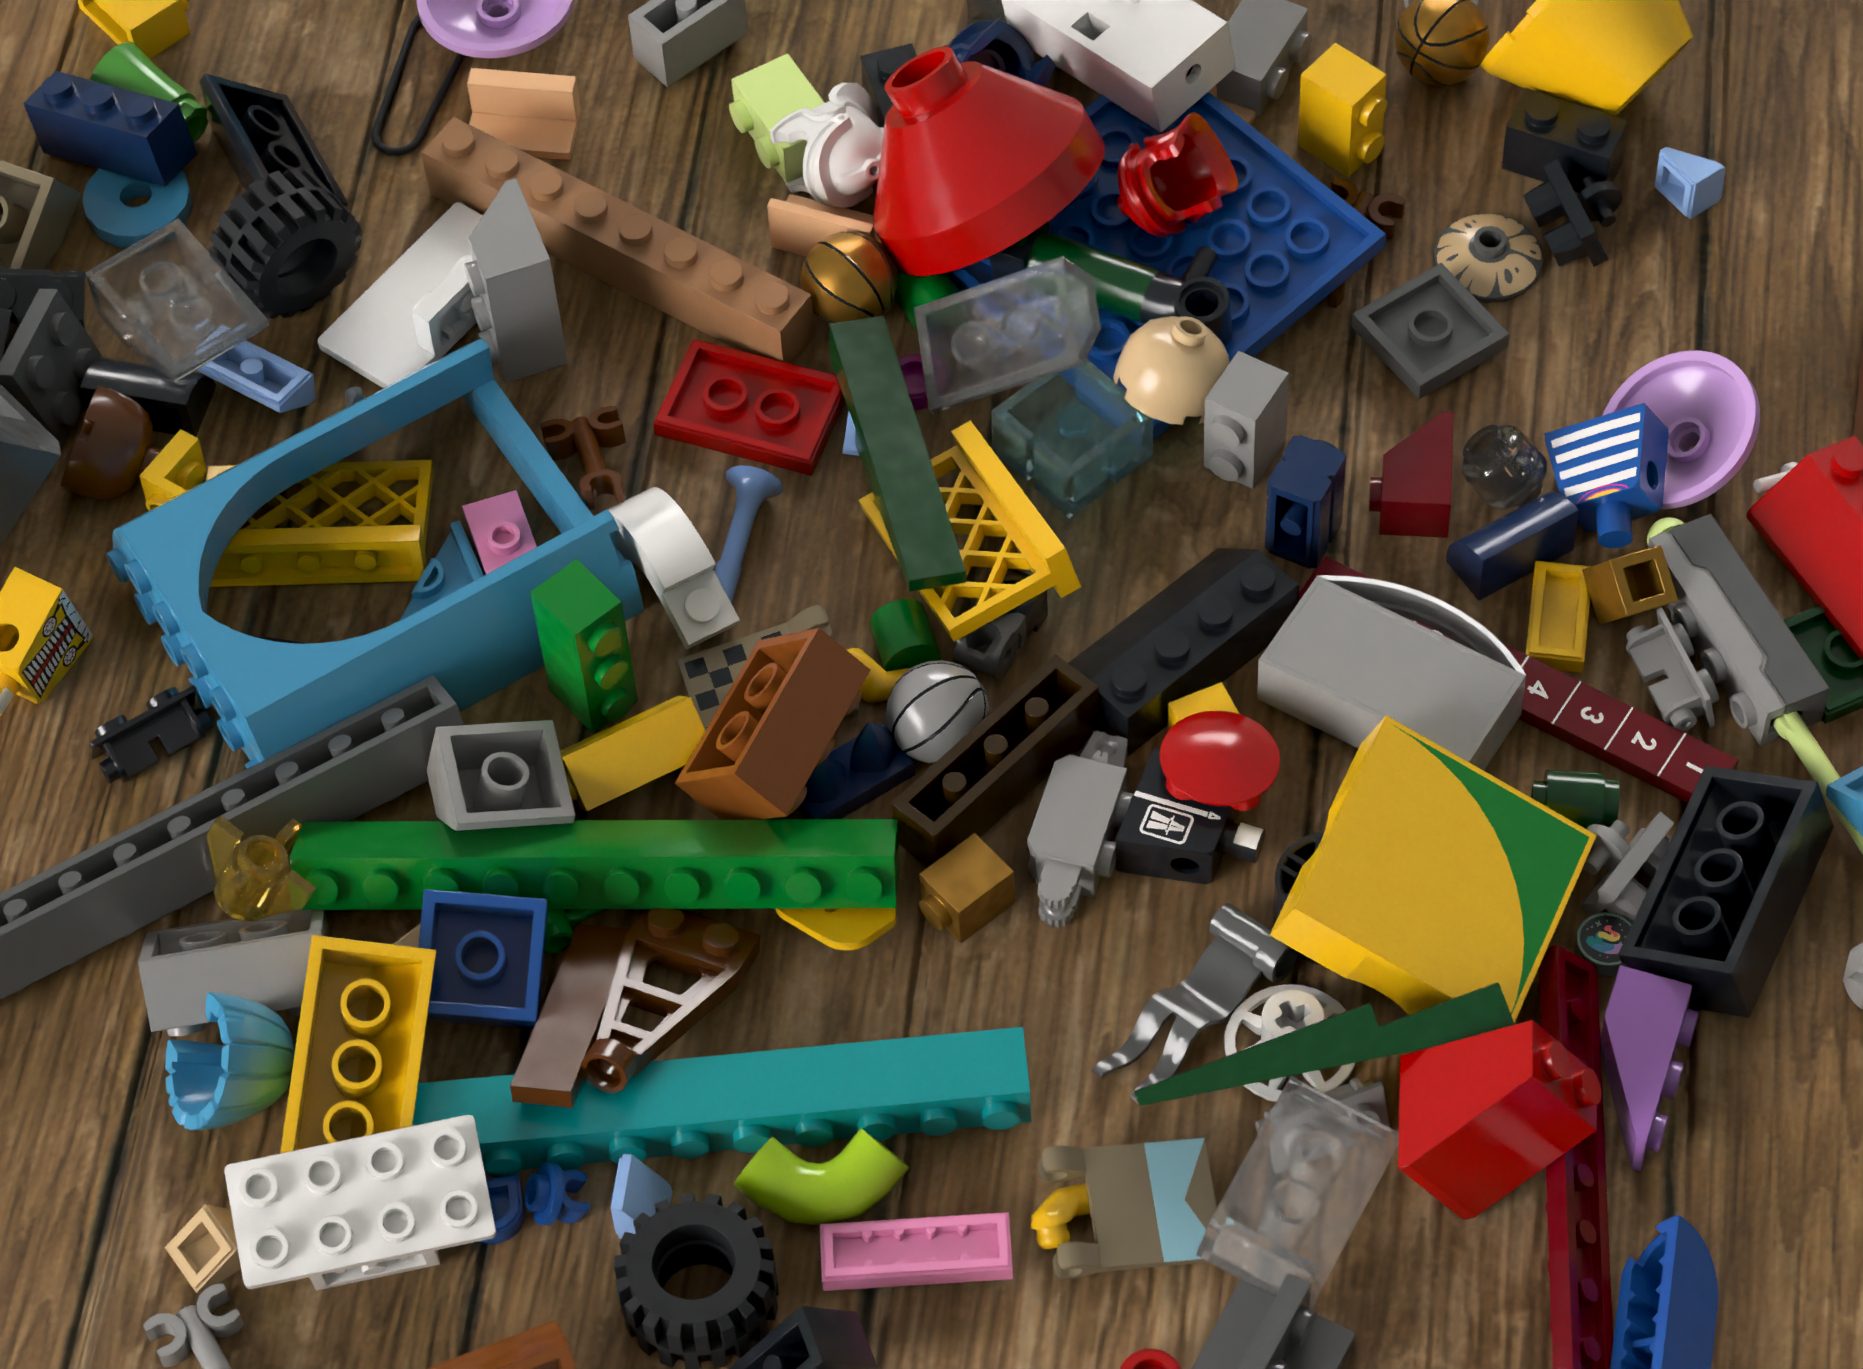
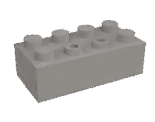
M1321 575L1316 576L1259 658L1257 699L1356 748H1359L1365 738L1387 715L1485 771L1521 716L1526 674L1511 652L1495 635L1461 610L1440 599L1418 590L1381 580L1354 576ZM1411 620H1414V621H1417V622L1422 623V624H1424V625H1427V626H1429V627H1432V628L1438 630L1439 632H1441V633H1443V634L1449 636L1450 638L1454 639L1455 641H1453V640H1451V639H1449V638H1447V637H1445V636H1443V635H1441V634H1439V633H1436V632H1434V631H1432V630H1430V629H1428V628H1426V627H1424V626H1422V625H1420V624H1418V623H1415V622H1413V621H1411Z

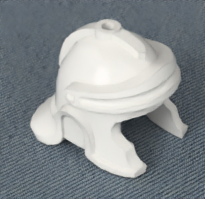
M842 82L836 85L829 93L828 102L812 110L802 108L792 112L781 119L770 130V138L773 144L780 142L794 143L797 140L803 139L808 141L803 158V176L786 183L792 194L799 191L806 192L822 205L846 208L860 203L873 193V185L878 180L884 128L879 127L876 108L871 97L858 83Z

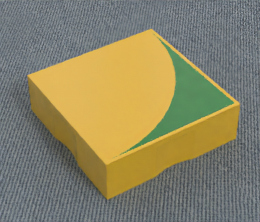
M1386 715L1360 744L1329 809L1322 840L1314 854L1302 866L1270 936L1338 975L1360 982L1381 992L1399 1005L1407 1014L1415 1013L1499 982L1515 1023L1597 835Z

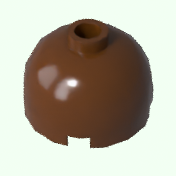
M98 385L84 417L85 422L80 435L76 438L60 489L80 497L101 501L116 499L130 492L140 474L155 459L161 449L151 446L153 425L148 413L138 402L120 392Z

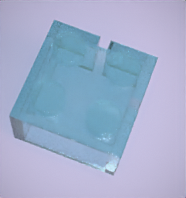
M1074 349L991 411L993 451L1026 481L1034 477L1035 489L1068 518H1071L1107 491V477L1116 484L1153 456V418L1132 407L1124 399L1126 391L1119 385H1116L1112 379L1078 350Z

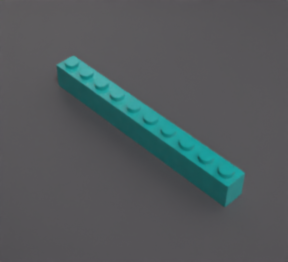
M1023 1027L652 1061L634 1078L631 1077L623 1090L616 1093L603 1092L584 1079L573 1108L513 1102L510 1084L515 1074L418 1083L412 1126L463 1115H472L476 1123L485 1173L494 1176H507L516 1174L522 1169L539 1168L544 1162L557 1163L562 1171L577 1169L586 1163L612 1161L618 1164L619 1158H622L623 1154H631L638 1160L643 1161L645 1158L672 1155L682 1159H694L702 1157L708 1152L725 1150L757 1153L771 1137H774L783 1145L799 1144L805 1147H820L830 1143L832 1140L852 1139L860 1128L867 1131L878 1141L889 1139L895 1134L923 1132L927 1135L940 1136L949 1134L959 1128L981 1126L992 1130H1004L1018 1123L1031 1122V1098Z

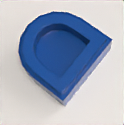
M519 1174L486 1179L496 1236L480 1242L498 1244L511 1239L519 1232L524 1223L525 1216L522 1183Z

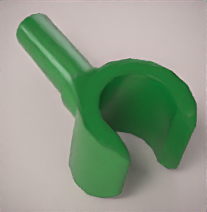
M549 909L545 953L556 954L565 951L574 934L572 927L581 924L582 921L605 909H569L567 911L565 909Z

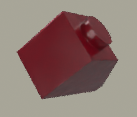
M1442 411L1383 455L1382 478L1370 477L1369 511L1380 512L1379 535L1448 538L1452 492L1454 412Z

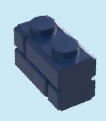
M1302 435L1292 437L1282 454V461H1278L1267 481L1268 499L1266 506L1265 548L1268 550V553L1308 569L1318 567L1328 549V543L1333 541L1342 525L1346 455L1342 450L1337 449L1334 445L1324 440H1313Z

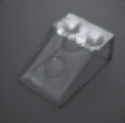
M179 218L85 272L97 314L126 348L174 382H177L269 327V322L265 315Z
M1290 1076L1211 1218L1196 1255L1273 1295H1276L1288 1272L1311 1282L1310 1308L1313 1309L1398 1147L1399 1132Z

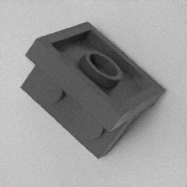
M1288 1272L1276 1295L1240 1280L1192 1369H1342L1355 1344L1356 1332L1317 1315V1312L1310 1308L1311 1282Z

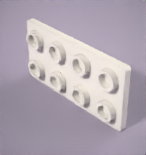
M460 202L454 203L318 338L319 349L382 388L441 359L477 322L471 299L480 295H473L464 264L473 261L468 238L483 215Z
M463 1115L229 1164L224 1169L242 1277L248 1289L309 1277L317 1291L440 1265L438 1250L488 1240L496 1236L478 1133L472 1115Z

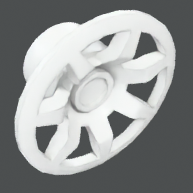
M1290 984L1268 987L1245 999L1233 1012L1228 1021L1224 1036L1225 1054L1228 1056L1237 1052L1235 1038L1241 1024H1244L1255 1034L1261 1035V1040L1255 1044L1258 1045L1346 1012V1009L1330 995L1312 987ZM1265 1003L1262 1010V1017L1250 1013L1255 1008ZM1356 1063L1342 1065L1340 1070L1326 1082L1320 1070L1302 1073L1304 1078L1313 1087L1309 1090L1299 1092L1280 1090L1286 1077L1272 1079L1269 1081L1268 1086L1260 1082L1243 1086L1268 1101L1282 1104H1294L1305 1100L1306 1103L1316 1101V1095L1340 1087L1349 1078Z

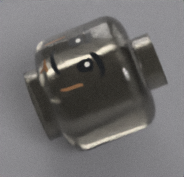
M1489 425L1477 431L1468 440L1463 449L1462 474L1470 486L1489 506L1505 510L1516 506L1521 507L1537 499L1543 489L1542 482L1547 473V460L1542 452L1518 427L1512 425Z

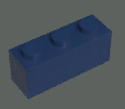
M55 71L23 103L42 151L49 155L166 187L198 154L178 103Z

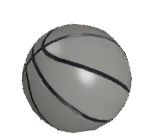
M944 660L927 661L913 666L904 672L895 683L886 706L887 725L893 734L896 744L911 758L929 764L936 763L990 714V704L986 691L976 676L965 667Z

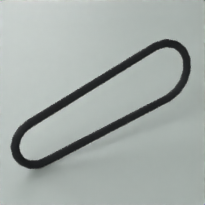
M419 14L408 28L372 129L371 139L373 145L380 152L387 155H404L420 145L465 55L460 53L456 55L413 141L399 148L384 145L379 138L380 130L415 32L421 23Z

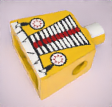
M14 567L0 591V716H2L15 694L36 704L44 702L94 638V635L62 588L17 567Z

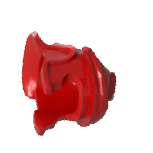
M1193 112L1188 114L1172 131L1144 138L1145 148L1141 149L1138 143L1129 144V150L1124 153L1118 165L1120 197L1117 198V204L1123 216L1128 215L1139 227L1156 237H1168L1183 232L1187 227L1185 220L1189 219L1195 224L1206 213L1220 209L1223 206L1220 199L1221 196L1235 192L1239 186L1234 167L1216 134L1199 114Z

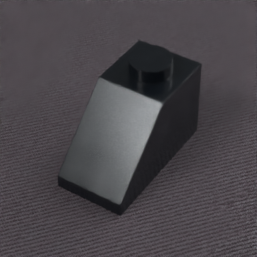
M800 1306L728 1369H876L878 1366L857 1312Z

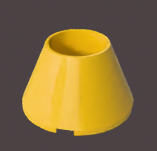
M1536 0L1526 11L1528 14L1512 33L1509 31L1505 33L1487 54L1480 66L1488 74L1524 89L1535 90L1616 116L1684 49L1694 36L1679 0Z

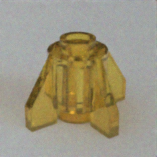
M221 815L213 822L207 834V841L216 879L214 896L219 907L229 916L241 921H257L262 918L301 909L309 902L316 887L293 869L290 871L287 851L303 826L296 819L293 818L276 835L275 839L266 835H254L244 841H241L244 832Z

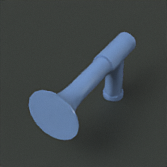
M739 465L731 467L726 472L727 481L736 489V505L722 555L716 564L714 572L731 604L742 570L741 563L759 507L766 498L776 497L783 492V484L776 476L753 466Z

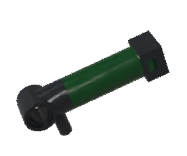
M1046 222L1025 238L990 256L993 280L1017 290L1029 293L1030 288L1035 284L1142 324L1161 317L1188 316L1201 321L1221 340L1224 346L1230 342L1233 330L1229 293L1223 283L1208 277L1218 261L1216 251L1210 247H1200L1182 278L1053 233L1049 229V222Z

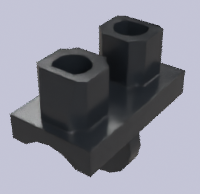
M1558 159L1543 166L1549 180L1524 194L1523 197L1539 227L1565 214L1567 215L1569 221L1543 234L1558 265H1564L1586 254L1594 267L1609 260L1591 222L1599 221L1602 227L1614 224L1616 221L1614 212L1622 202V194L1618 186L1610 181L1597 182L1594 176H1588L1580 182L1582 191L1576 195Z

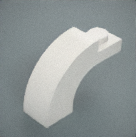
M653 487L608 509L615 518L619 530L615 531L617 549L625 560L628 559L634 562L644 573L660 599L686 650L739 623L740 619L713 570L716 563L689 518L665 491L658 487Z

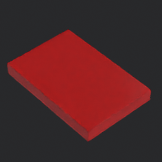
M693 339L653 422V426L657 436L812 476L844 406L845 399L837 377L834 374Z

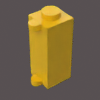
M676 696L560 750L571 799L575 808L589 811L686 765L705 732L691 697Z

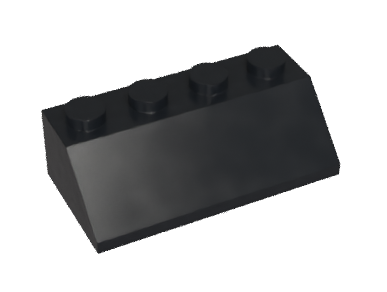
M1215 549L1068 663L1099 686L1101 727L1098 730L1111 736H1120L1128 739L1127 757L1168 726L1169 702L1224 682L1268 647L1298 604L1299 584L1259 549Z
M1705 766L1618 953L1621 962L1632 969L1693 985L1689 1006L1694 1009L1750 1018L1834 828L1818 782Z

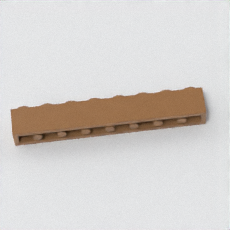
M455 117L443 127L421 152L430 195L450 205L460 202L479 214L484 215L505 181L517 178L549 255L740 351L792 364L815 337L812 295Z

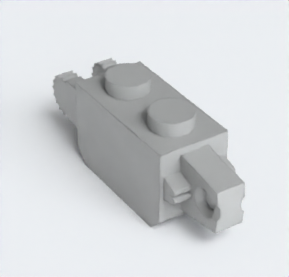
M1094 731L1080 757L1069 754L1054 762L1027 839V846L1030 851L1028 871L1036 884H1038V896L1040 897L1038 915L1040 916V921L1045 922V926L1050 925L1051 928L1057 927L1058 929L1060 926L1066 927L1067 923H1071V918H1074V912L1077 910L1081 895L1094 898L1101 876L1107 878L1112 876L1116 864V842H1113L1118 827H1121L1134 796V794L1127 792V768L1125 767L1128 754V739Z

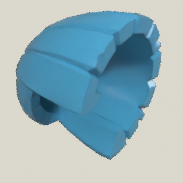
M208 992L206 996V1019L209 1022H218L221 1041L226 1045L186 1040H168L165 1070L171 1074L165 1078L167 1093L170 1094L169 1105L174 1107L172 1113L179 1125H184V1128L189 1130H207L224 1127L262 1112L281 1098L291 1082L295 1054L290 1030L281 1016L268 1007L252 1000L218 992Z

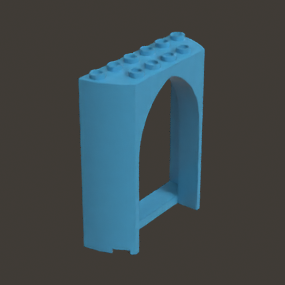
M483 338L465 345L113 530L112 534L114 550L106 553L108 562L118 580L122 584L131 580L138 591L133 597L146 622L151 625L158 621L165 632L161 636V640L173 663L177 667L186 663L193 674L189 678V683L191 686L194 685L196 697L205 709L213 705L221 717V719L217 720V725L230 749L234 752L242 748L250 760L245 764L246 769L432 675L436 677L456 702L461 712L545 666L530 592L576 558L622 601L625 621L644 611L632 562L628 559L625 560L617 549L615 531L619 530L615 518L608 509L595 516L590 512L494 380L490 348ZM461 396L561 533L555 538L388 627L346 640L307 644L275 642L235 631L207 615L209 587L222 553L237 531L260 507L303 479Z

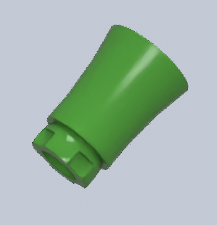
M125 42L111 49L100 60L90 77L92 81L178 103L193 143L202 137L209 122L206 117L207 108L198 103L193 94L174 82L159 69L135 43Z

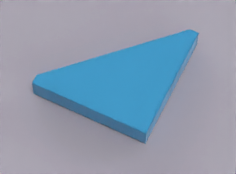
M460 520L451 523V532L436 558H431L411 593L412 599L400 620L484 576Z

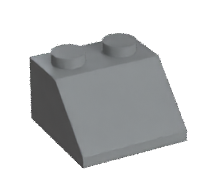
M553 720L436 727L426 770L436 817L452 829L459 831L574 823L575 812Z

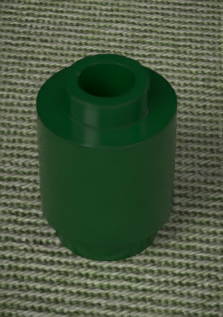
M1546 769L1543 781L1533 780L1531 798L1585 829L1593 824L1611 827L1614 821L1618 819L1619 781L1605 779L1604 773Z

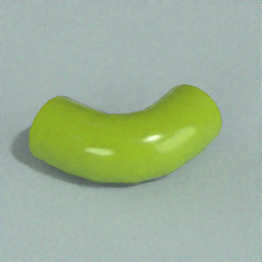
M860 1128L841 1153L832 1160L823 1163L806 1162L797 1157L777 1139L771 1137L743 1169L733 1183V1186L759 1207L789 1223L820 1226V1224L839 1223L863 1215L893 1189L909 1167L862 1128Z

